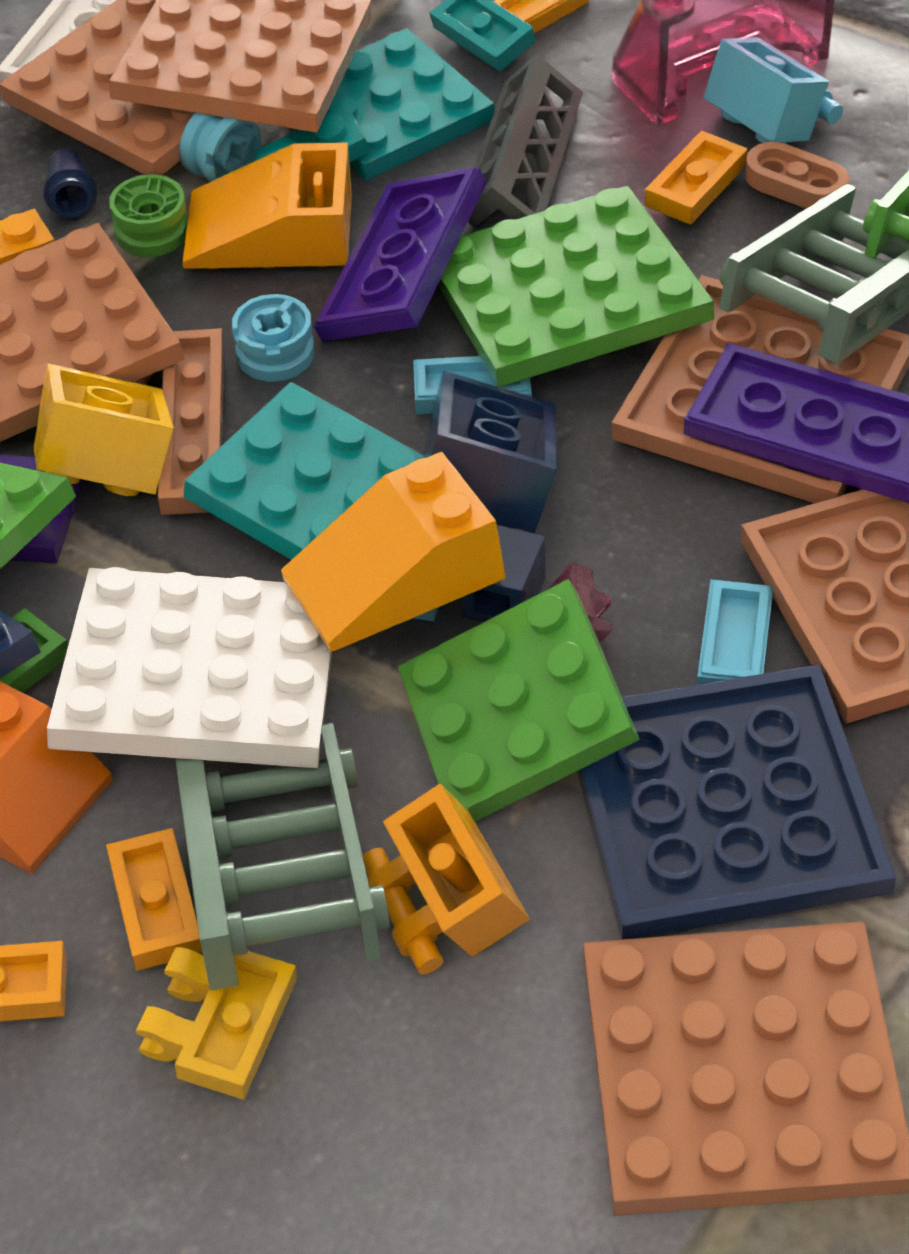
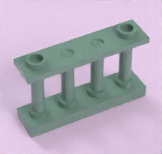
M845 184L828 196L822 197L817 203L744 249L730 255L720 274V283L723 285L719 309L729 313L756 294L818 322L819 330L823 331L817 355L839 364L909 313V241L894 237L880 252L891 258L887 262L877 257L874 259L866 256L864 251L839 241L845 237L866 247L869 233L863 231L864 221L850 215L856 187ZM818 256L865 278L859 281L854 280L810 259ZM789 275L837 298L827 301L781 280V278Z
M333 723L322 725L325 759L319 760L318 768L281 766L220 777L219 771L206 773L204 760L175 758L199 936L210 991L238 986L234 956L248 954L247 946L359 926L366 961L381 959L377 930L390 928L383 885L369 887L348 792L349 788L358 787L354 756L351 747L339 749ZM328 785L330 786L333 800L331 804L227 822L226 815L213 817L214 812L225 811L226 803ZM336 830H339L343 847L342 850L234 869L233 862L220 864V858L233 856L232 849ZM349 877L353 898L242 918L241 911L231 913L227 911V906L240 904V896Z

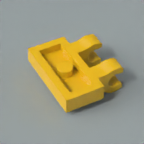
M175 947L164 970L165 975L172 977L167 989L168 994L187 1002H200L202 1000L204 1002L195 1021L179 1017L162 1008L147 1006L136 1029V1034L144 1037L139 1047V1053L163 1062L177 1059L175 1062L177 1079L245 1100L297 981L296 965L248 951V954L234 956L239 985L210 991L203 955L190 949Z

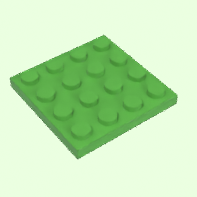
M628 185L621 188L605 189L595 196L568 204H556L539 213L516 220H503L493 227L461 235L438 283L439 289L498 388L715 320L713 299Z

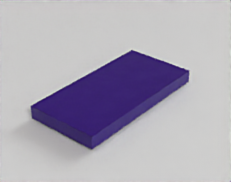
M479 167L387 184L313 326L322 341L418 326L486 186L487 181Z
M732 343L727 344L684 419V435L909 503V395Z

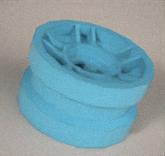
M194 113L186 124L180 139L179 155L181 164L187 171L197 176L205 177L208 182H211L256 161L253 152L260 148L261 137L259 127L255 122Z
M282 294L261 295L248 300L235 312L232 318V332L235 341L236 359L245 374L253 379L277 382L299 376L310 367L315 357L311 313L304 303L294 297Z

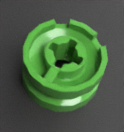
M156 174L139 175L125 180L113 190L109 197L111 218L114 221L115 239L121 249L136 256L155 257L173 252L185 243L188 213L186 212L184 190L177 181L167 176Z

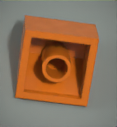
M0 682V858L32 875L112 783L113 777L112 773L92 752L48 749L47 725L52 709L48 705Z

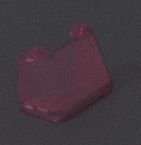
M640 0L613 54L612 79L656 125L679 117L678 98L686 95V75L714 64L721 39L759 37L780 51L792 50L802 53V61L807 66L829 58L834 0Z

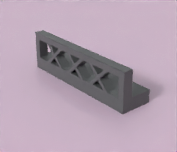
M538 54L508 78L502 87L475 168H480L487 183L468 221L474 228L497 209L510 219L516 220L545 211L548 207L583 92ZM546 87L563 100L562 106H554ZM535 119H543L551 139L543 138ZM525 153H533L541 173L532 172ZM521 186L530 206L529 208L511 194L513 187Z

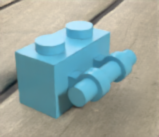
M759 37L721 39L703 98L721 109V116L734 123L744 124L755 131V137L760 142H780L786 144V142L809 141L816 120L823 119L829 124H835L843 115V107L833 100L832 94L827 90L829 81Z

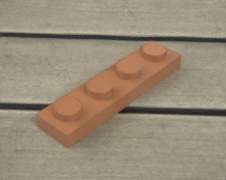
M222 328L173 331L180 341L185 360L163 369V394L173 424V432L158 485V502L161 515L208 512L184 498V483L196 469L223 445L224 339Z

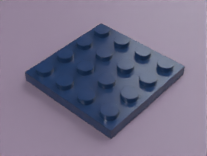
M820 664L622 697L640 740L577 771L622 940L894 893L896 875Z

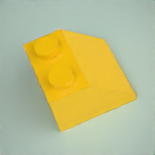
M47 363L34 443L36 469L68 477L70 484L79 483L80 479L102 483L107 490L119 495L136 496L139 491L156 495L173 432V424L163 390Z

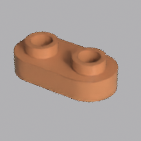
M765 142L758 144L750 149L746 157L745 178L752 188L805 209L817 203L822 197H826L845 184H849V174L840 164L784 143Z

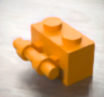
M441 783L383 821L401 855L390 861L383 848L371 849L363 855L369 887L383 885L388 915L395 927L392 930L391 936L401 955L410 956L421 975L432 973L443 964L444 960L435 945V941L440 933H445L471 957H474L530 920L470 812ZM414 883L418 885L427 902V905L418 911L408 895L411 885Z

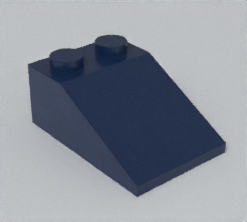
M443 371L423 458L443 452L496 520L497 525L518 528L535 534L557 471L555 404Z

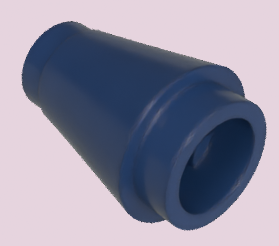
M60 149L51 156L43 190L47 206L64 218L83 216L94 205L97 198V186L85 168L79 155L70 149Z

